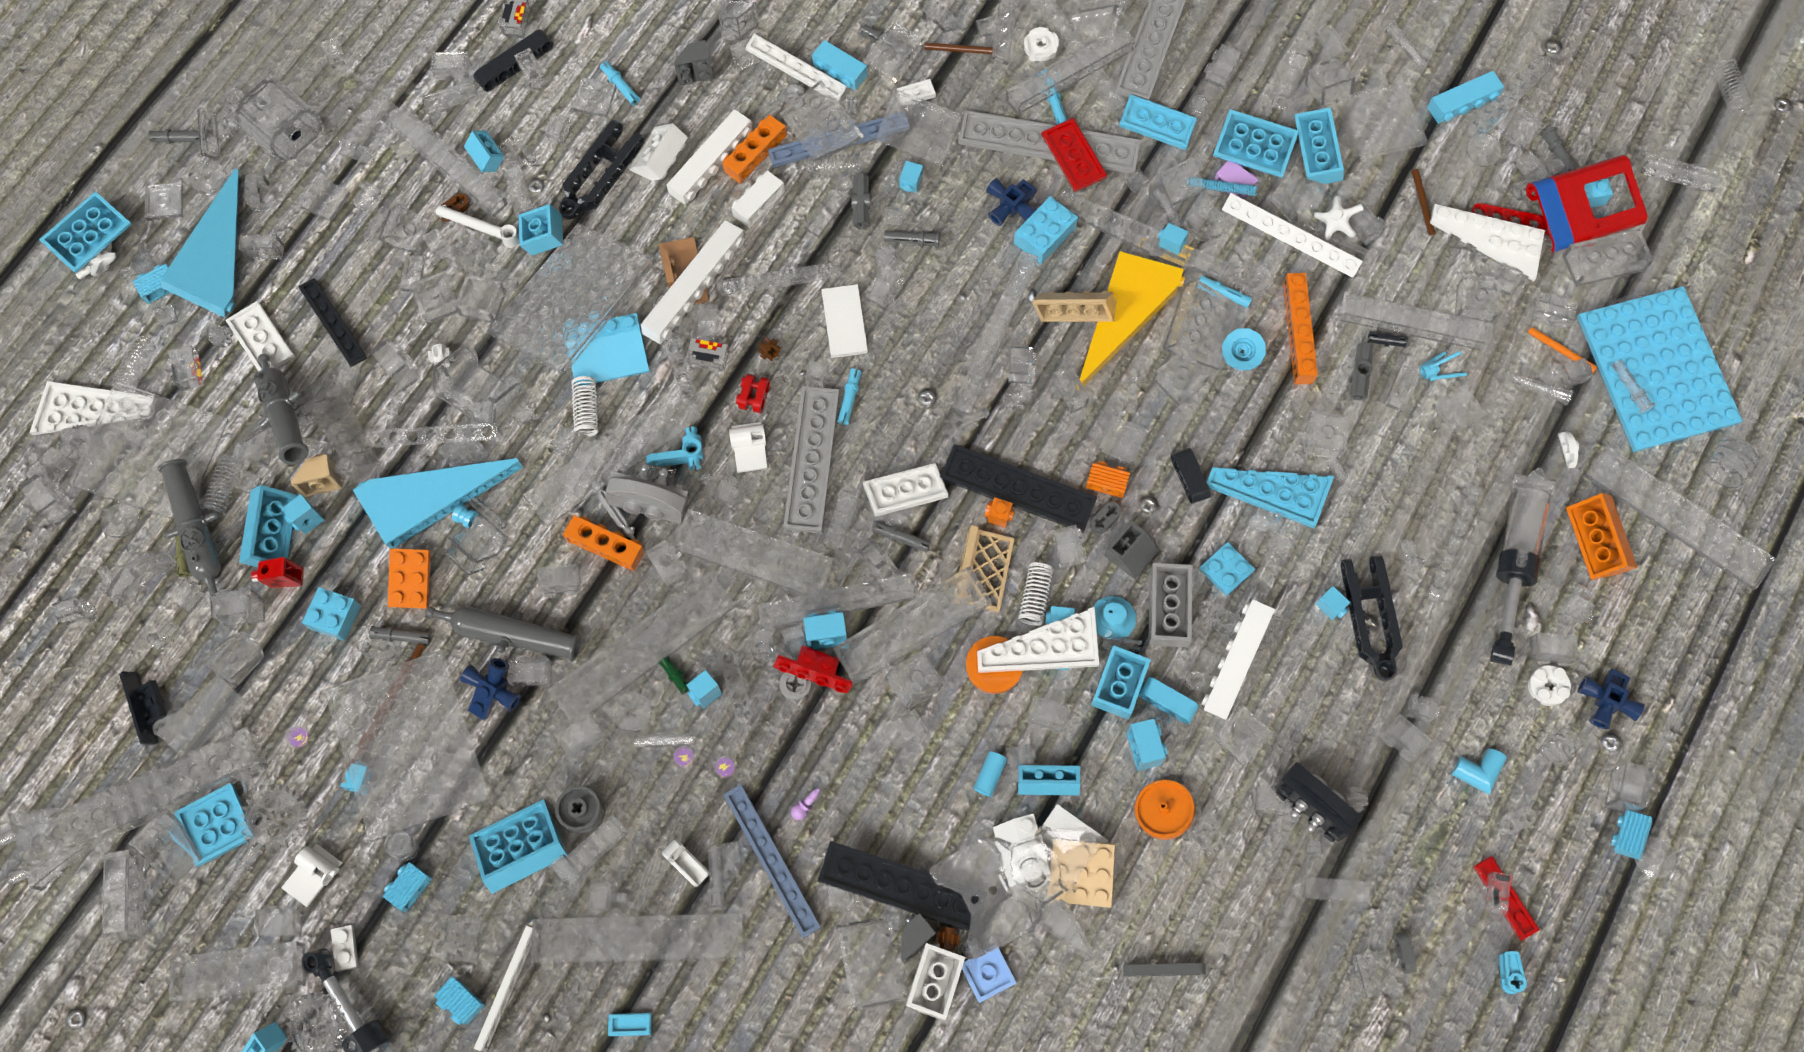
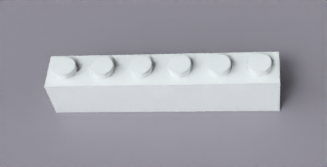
M734 109L667 183L669 194L684 205L692 201L700 188L705 187L708 179L718 172L724 158L730 155L736 146L742 143L747 138L749 132L753 130L751 120Z
M1253 599L1251 603L1246 602L1242 611L1245 614L1242 622L1238 620L1234 629L1237 635L1234 640H1229L1226 647L1229 653L1226 658L1222 657L1218 665L1221 671L1218 677L1214 675L1210 683V687L1213 689L1210 695L1206 694L1201 705L1205 706L1204 711L1224 720L1227 719L1275 609Z

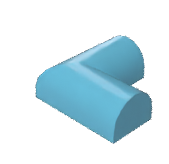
M1487 749L1480 764L1477 765L1460 756L1451 775L1489 795L1507 757L1500 751Z

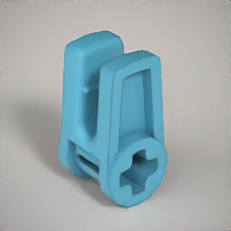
M1509 951L1500 954L1499 966L1502 989L1507 994L1522 992L1525 990L1527 982L1519 952ZM1511 981L1516 982L1517 986L1511 985Z

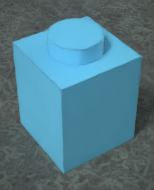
M906 161L899 178V188L907 192L917 193L923 176V165Z
M1168 223L1166 228H1162L1159 232V247L1179 255L1187 242L1189 231Z
M1332 586L1317 601L1316 605L1333 621L1337 616L1342 618L1349 611L1346 607L1351 602Z

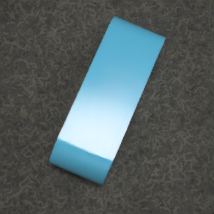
M1152 677L1147 678L1138 694L1146 702L1185 724H1190L1199 708V705L1193 700Z

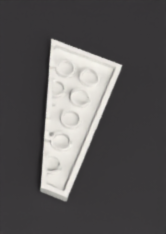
M1434 205L1430 224L1448 234L1461 238L1460 241L1474 245L1476 250L1500 263H1506L1513 267L1512 270L1517 273L1522 272L1529 276L1528 279L1533 282L1535 281L1545 230L1442 205Z
M47 381L30 433L32 435L152 417L158 399L153 396Z
M1094 607L1082 613L1071 615V617L1061 621H1055L1029 631L1027 634L1016 636L1006 642L977 651L978 673L1099 667Z

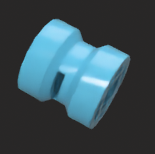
M459 504L453 511L452 521L462 523L464 527L471 529L476 524L479 513L473 509L469 510L463 504Z

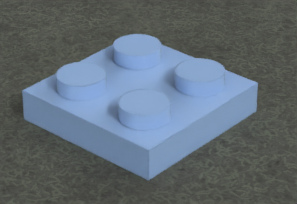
M997 945L963 963L962 971L978 1003L1016 984Z

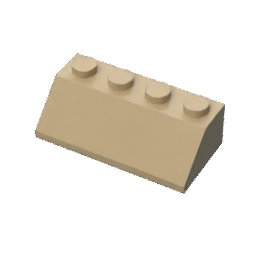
M1088 291L1083 293H1040L1032 302L1041 322H1114L1116 300L1113 293L1107 291L1101 293H1091Z

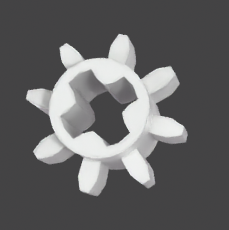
M436 344L432 346V351H428V360L434 363V366L443 367L448 365V360H452V352L449 348H446V345Z

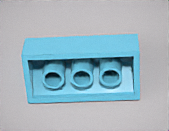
M1331 107L1294 114L1296 127L1299 131L1298 137L1307 179L1323 184L1343 181L1344 168Z
M263 485L251 490L239 563L258 567L260 561L281 557L288 559L293 526L285 520L283 516L286 514L281 508L296 498V494Z

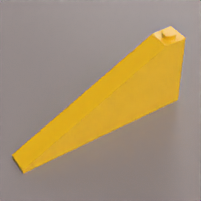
M1119 251L1107 292L1113 293L1116 300L1114 322H1097L1078 388L1082 389L1177 293L1178 287H1182L1185 276H1182L1184 269Z

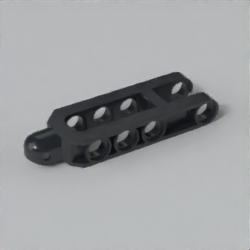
M612 120L563 182L565 197L559 204V211L563 218L568 220L574 219L580 211L584 212L597 208L645 143L643 135L636 132L618 151L612 148V146L622 134L623 124ZM604 158L612 162L609 168L606 167L605 173L599 181L594 183L595 186L589 194L579 197V199L576 198V193L601 160Z
M1381 555L1370 557L1369 566L1374 586L1360 588L1358 575L1354 571L1352 559L1341 560V574L1346 598L1351 602L1348 607L1359 657L1373 665L1374 673L1379 680L1389 681L1396 674L1395 657L1403 648L1384 559ZM1377 599L1387 645L1385 653L1378 654L1371 649L1368 636L1370 631L1366 627L1364 617L1366 613L1365 610L1363 611L1361 600Z

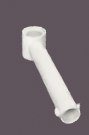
M439 205L436 209V215L440 218L450 219L451 221L500 238L508 248H513L519 243L517 231L512 225L499 227L452 210L446 205Z

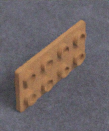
M694 237L659 244L668 289H670L698 254ZM706 289L702 297L696 300L693 305L709 301Z

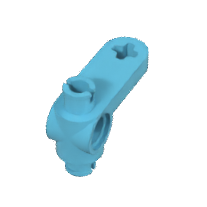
M689 427L685 428L686 436L682 438V450L649 454L646 456V465L649 467H663L689 463L688 468L690 470H695L694 465L696 470L700 469V461L703 460L704 452L701 436L697 435V428L691 427V431ZM691 448H697L695 452H689Z

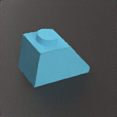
M274 1022L253 1033L242 1052H277L287 1039L285 1032Z

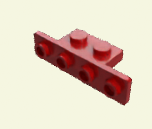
M804 645L800 648L797 661L778 655L773 665L774 668L781 672L796 675L800 679L810 680L817 685L832 688L839 693H848L853 684V681L835 675L840 658Z

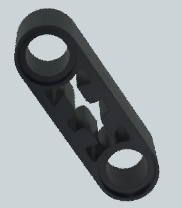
M1187 448L1171 454L1172 464L1189 502L1194 504L1210 498V489L1192 450Z

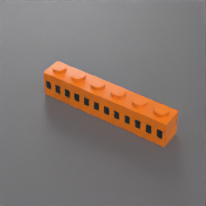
M1287 273L1283 282L1294 385L1313 384L1318 372L1306 273Z

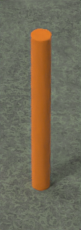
M1531 327L1527 332L1592 373L1597 369L1596 365L1537 329Z

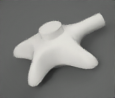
M1337 195L1334 197L1330 211L1325 213L1315 212L1314 217L1326 224L1324 240H1330L1332 234L1337 230L1344 232L1350 237H1354L1356 233L1350 226L1349 219L1352 215L1363 211V207L1361 204L1344 209L1341 204V198Z
M112 242L88 262L85 268L76 273L80 280L90 273L92 276H98L110 267V263L116 259V254L111 253Z

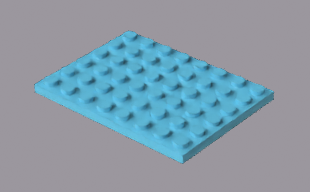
M1684 286L1584 312L1577 316L1633 453L1743 422Z

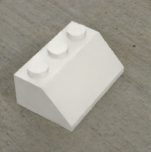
M673 123L654 127L628 169L652 181L662 180L667 175L669 166L676 161L678 152L685 147V141L688 137Z
M1034 814L1015 818L993 827L1009 888L1050 877V869Z
M925 943L905 1006L937 1019L946 1020L965 957Z

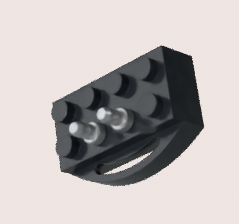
M1298 762L1274 786L1277 790L1275 795L1282 801L1288 799L1293 803L1291 806L1293 810L1290 812V816L1293 819L1302 813L1306 814L1309 817L1307 820L1309 824L1306 830L1312 833L1320 826L1326 831L1323 834L1325 838L1331 842L1335 840L1339 842L1347 837L1363 818L1346 803L1345 798L1340 793L1329 789L1321 777L1311 774Z

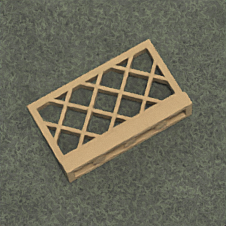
M971 525L966 535L952 603L958 605L962 603L999 613L1015 538L979 530V527ZM980 535L987 537L991 544L983 548L979 542ZM1000 541L1008 542V549L1001 552L996 543ZM991 546H993L996 552L998 553V555L992 559H990L987 553L985 552V550L990 548ZM982 552L987 562L979 566L975 556ZM1000 557L1004 562V568L998 571L993 561ZM989 564L995 573L986 577L981 568ZM978 570L984 580L975 584L971 575ZM997 575L1001 583L999 587L994 589L989 579ZM985 582L991 591L983 596L977 586ZM972 589L980 597L975 601L967 599V594ZM993 593L997 599L996 606L989 605L985 598Z

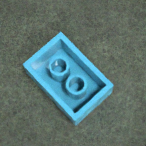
M1050 196L1015 232L1014 244L1042 265L1076 229L1078 217Z
M1113 645L1091 706L1129 720L1151 659Z

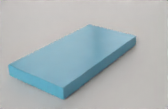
M1130 94L1119 127L1186 150L1197 118Z

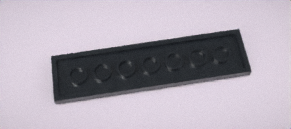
M956 444L953 445L940 476L945 482L993 500L995 497L1013 503L1012 507L1082 533L1085 531L1097 497Z
M833 841L829 842L817 880L819 883L916 915L920 913L922 917L974 934L977 933L988 893Z

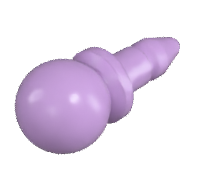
M819 788L813 790L804 801L800 800L799 804L792 807L791 815L795 820H802L806 817L807 811L811 810L810 805L819 795Z

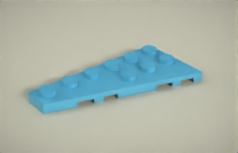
M1212 467L1207 479V485L1212 490L1314 529L1334 476L1322 477L1313 474L1307 476L1297 475V473L1266 471L1265 473L1256 472V470L1237 471L1236 469Z

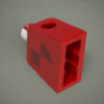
M285 557L260 561L258 563V570L251 572V579L253 582L259 581L271 588L299 587L303 584L304 568Z

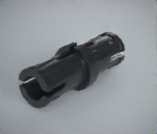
M1369 331V339L1367 340L1368 343L1383 344L1384 347L1391 345L1406 348L1408 336L1394 335L1391 332L1379 333Z

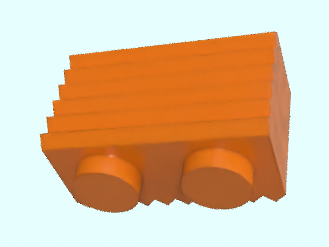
M1102 461L1093 462L1086 488L1123 498L1130 472L1124 467H1110Z

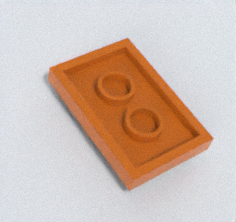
M390 549L388 607H429L431 550Z

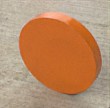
M988 636L980 639L970 648L966 658V672L972 684L979 690L990 694L1004 693L1012 689L1020 680L1023 671L978 673L977 651L1006 642L1009 639L1000 636Z
M1158 780L1147 785L1139 793L1135 802V816L1140 827L1148 835L1156 839L1169 840L1181 836L1190 828L1195 817V804L1189 791L1180 783L1171 780Z

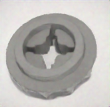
M784 673L780 678L779 687L786 698L797 700L808 695L811 688L810 680L797 677L798 684L802 686L797 687L794 692L793 687L789 684L794 683L797 676Z

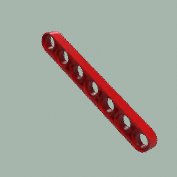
M1483 203L1475 204L1470 211L1475 213L1476 209H1480L1484 213L1483 216L1494 218L1493 213H1499L1502 216L1500 220L1512 222L1511 217H1517L1520 220V223L1517 224L1532 227L1529 221L1534 220L1538 223V227L1534 228L1545 230L1544 236L1550 237L1542 215ZM1595 240L1583 244H1592Z

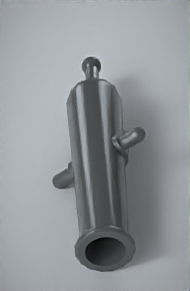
M260 354L258 361L262 364L263 369L254 375V379H256L255 385L258 390L260 404L264 406L265 419L259 423V428L265 429L271 425L279 447L278 456L283 463H300L306 459L309 452L307 446L303 443L294 409L295 401L301 396V392L296 390L290 394L284 373L278 368L270 367V358L267 354Z
M184 459L166 461L159 465L157 470L162 473L176 526H174V529L165 532L164 535L167 539L177 535L180 537V545L183 549L189 572L197 580L204 581L210 594V603L212 605H219L222 602V598L217 592L215 577L218 576L221 570V560L208 528L209 522L218 519L219 514L217 512H212L208 515L203 514L186 469L187 461Z
M462 606L455 612H443L433 607H428L424 612L427 618H438L451 623L454 632L470 640L476 639L490 645H498L497 651L499 653H503L510 646L569 658V661L573 662L580 648L581 635L579 633L572 635L522 621L523 613L520 611L516 612L512 618L472 606Z

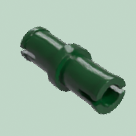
M670 656L663 658L659 664L667 673L669 681L675 684L681 695L689 692L686 686L688 682L684 678L682 670L676 667Z

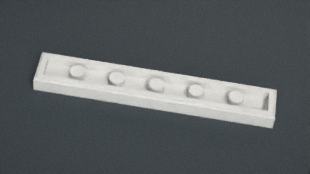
M755 33L746 46V51L836 102H839L847 88L841 82Z
M525 927L474 1049L486 1052L538 932L532 927Z

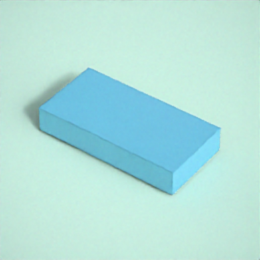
M652 1013L609 1014L608 1036L652 1035Z

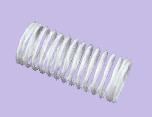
M579 376L574 378L571 383L574 433L577 436L590 437L599 432L597 423L598 412L596 411L598 409L596 407V380L589 376ZM583 379L594 381V382H591V381H581V382H578V383H575V384H574L575 381H577V380H583ZM580 383H592L589 385H577ZM589 394V395H591V396H579V395ZM582 428H583V429H591V428H592V429H595V430H592V431H581V430H579V429H582Z
M1040 562L1029 564V573L1027 574L1028 577L1026 578L1024 590L1025 594H1023L1024 598H1022L1023 602L1021 603L1022 606L1018 618L1021 622L1035 626L1043 624L1044 617L1042 616L1045 615L1046 599H1048L1047 595H1049L1047 591L1050 590L1048 587L1051 586L1049 583H1051L1050 579L1054 570L1052 566ZM1032 573H1038V574H1041V575H1048V576H1050V577L1047 578V577H1044V576L1034 575V574H1032ZM1031 577H1037V578H1040V579H1047V580H1049V582L1042 581V580H1035V579H1033V578H1031ZM1031 581H1036V582H1039V583H1046V584H1048V586L1041 585V584H1034V583H1032ZM1031 586L1043 587V588H1047L1048 590H1043V589H1039V588H1033V587H1031ZM1030 590L1046 592L1047 594L1032 592ZM1029 594L1040 595V596H1044V597H1046V598L1035 597V596H1031V595H1029ZM1028 598L1043 600L1045 602L1033 601ZM1027 602L1042 604L1044 606L1031 605ZM1026 606H1031V607H1035V608H1041V609H1043V611H1039V610H1036V609H1030V608H1028V607H1026ZM1026 611L1039 612V613H1042L1043 615L1033 614V613H1029V612H1026ZM1023 618H1028V619L1036 620V621H1040V622L1028 621V620H1025V619H1023Z

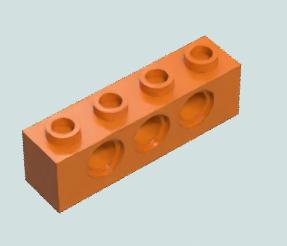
M770 114L765 119H762L758 127L754 131L749 132L747 138L742 143H739L730 155L724 158L722 163L724 172L741 184L769 155L768 149L777 147L787 136L786 126Z
M573 515L563 533L566 541L632 571H635L645 553L642 543L638 540H628L624 538L625 536L622 533L608 531L606 526L600 523L595 525L584 516L577 517ZM587 531H592L590 536L584 537ZM603 539H609L607 544H601ZM620 547H626L625 551L617 552Z

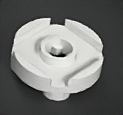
M1034 28L1025 37L1024 51L1031 61H1046L1056 56L1059 39L1048 28ZM1039 42H1042V44H1046L1043 47L1038 46Z
M1546 665L1532 673L1528 680V689L1531 696L1540 701L1541 704L1556 706L1570 696L1571 683L1564 669ZM1548 681L1554 685L1552 691H1550L1549 687H1545Z

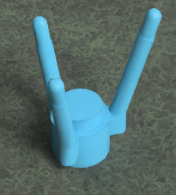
M1444 351L1428 362L1423 363L1420 366L1422 377L1425 380L1429 378L1432 382L1437 379L1467 376V372L1437 375L1440 372V364L1462 354V352L1458 351L1439 360L1446 355Z

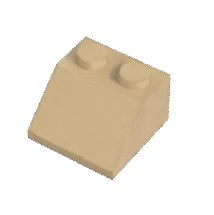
M317 454L304 462L291 479V485L304 497L342 489L339 467L327 454Z

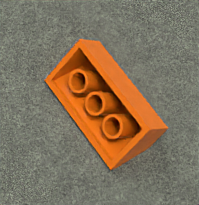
M1601 493L1566 507L1591 580L1619 575L1638 568L1612 495Z

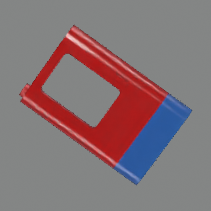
M1625 155L1534 181L1526 186L1527 197L1531 201L1538 200L1553 244L1552 253L1643 225L1647 221V212L1631 167V162ZM1618 174H1624L1635 205L1634 208L1599 219L1594 218L1584 186Z

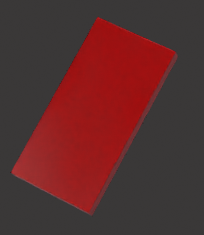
M1074 118L1041 133L1074 192L1107 178L1106 172Z

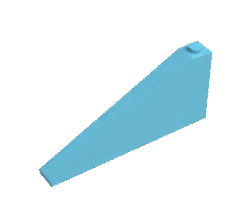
M236 168L161 278L162 289L224 318L235 307L239 172Z
M517 458L370 479L360 483L353 491L385 545L391 549L396 548L452 513L459 504L464 505L524 467Z

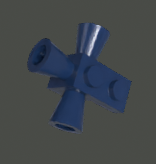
M995 178L987 187L986 193L1000 199V206L988 213L990 220L997 226H1002L1009 214L1014 217L1018 213L1026 221L1037 210V208L1026 204L1037 193V189L1024 179L1017 186L1011 184L1006 189L1000 180Z
M499 658L491 659L488 674L485 676L473 665L467 666L460 676V682L476 687L468 711L482 720L489 717L495 701H498L511 712L516 708L521 699L520 694L506 690L509 682L508 679L503 677L509 669V664Z
M1611 668L1608 670L1602 686L1588 675L1582 679L1577 693L1596 698L1594 705L1599 707L1589 720L1592 725L1601 729H1610L1612 714L1619 710L1633 721L1639 719L1645 704L1626 699L1629 693L1626 687L1630 677Z

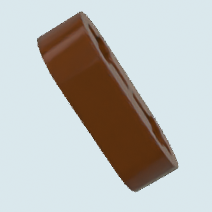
M458 193L441 205H446L452 210L463 213L469 208L470 202L465 194ZM443 217L440 218L443 222L451 221L450 219H446Z

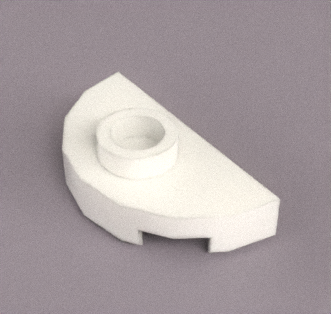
M1560 432L1558 437L1568 469L1575 468L1578 461L1579 443L1571 432Z

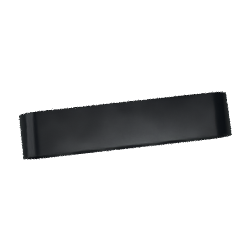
M536 30L479 68L474 73L473 78L484 91H491L553 48L554 43L543 30Z

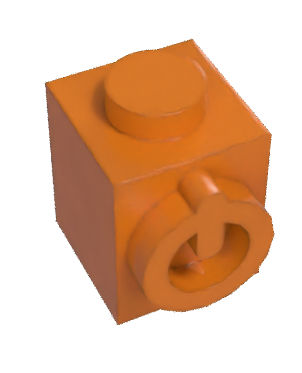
M994 497L993 502H988L984 517L988 518V523L1006 528L1008 521L1012 522L1015 513L1012 510L1013 503Z

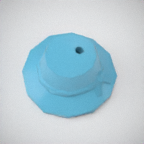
M1250 328L1234 330L1227 335L1222 344V356L1227 365L1237 370L1250 371L1258 367L1266 355L1265 341L1259 333Z
M1107 596L1098 600L1093 606L1098 635L1105 639L1117 641L1130 635L1136 624V613L1129 602L1121 597Z

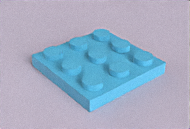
M232 783L174 812L193 860L198 867L256 838L236 788Z

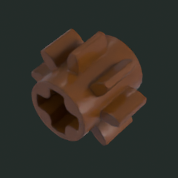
M765 337L763 341H759V348L756 350L761 353L760 357L764 360L768 358L770 361L776 356L779 357L778 353L781 347L777 345L778 341L774 338L770 340L768 337Z
M941 927V933L936 932L935 943L939 944L941 949L955 951V946H960L961 935H956L957 929Z

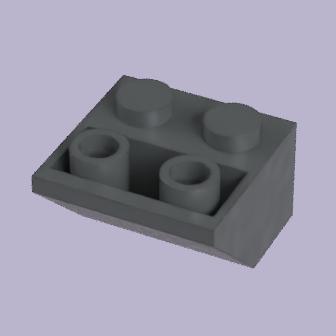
M705 40L687 44L674 62L679 86L714 78Z
M1130 520L1106 548L1104 556L1133 579H1136L1159 552V549L1149 535Z

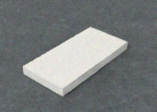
M858 284L821 289L831 358L868 353Z
M258 300L226 319L229 327L258 371L263 369L262 364L258 361L260 354H267L270 358V367L279 368L295 358V355Z
M936 463L863 482L875 517L948 498V492L942 478H940L941 475Z

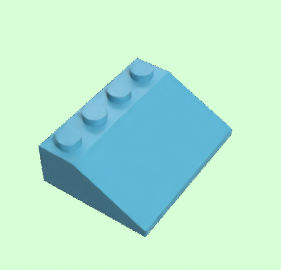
M1230 109L1213 156L1283 178L1299 131Z
M95 191L39 240L74 273H77L132 224Z
M637 313L563 328L574 378L589 376L594 378L596 383L650 372L641 324ZM585 379L575 381V383H578V382H581V381H591V382H594V381H592V380H585ZM580 383L577 385H589L592 383Z
M544 799L469 835L481 879L492 894L568 856Z

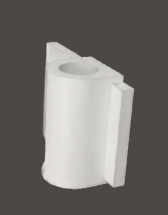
M761 422L731 426L732 429H729L732 450L735 451L737 473L768 469L764 425Z
M315 844L313 848L307 846L296 856L294 863L298 867L281 888L308 907L321 889L327 886L336 875L342 862L318 844Z

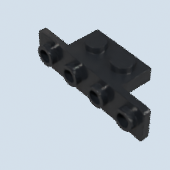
M122 671L119 673L139 742L141 745H156L159 743L154 724L167 716L157 681L149 680L142 685L138 672Z

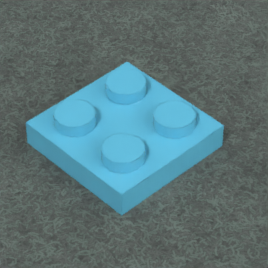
M1227 542L1200 566L1199 570L1227 597L1255 571V568Z

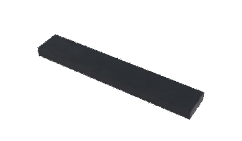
M313 278L299 285V290L349 366L353 367L366 360V354L316 279Z

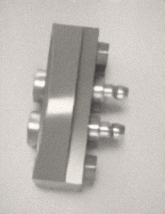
M646 464L642 465L641 471L636 477L629 476V472L624 469H618L617 472L612 471L605 492L607 504L623 508L624 511L630 514H644L652 520L663 519L678 524L682 523L688 504V491H685L686 488L679 484H675L674 488L666 486L667 470L662 469L659 474L660 476L655 482L648 481L647 472L649 466Z

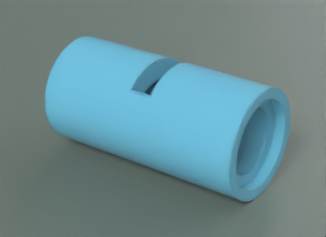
M989 751L973 789L980 794L992 797L1007 758L996 752Z

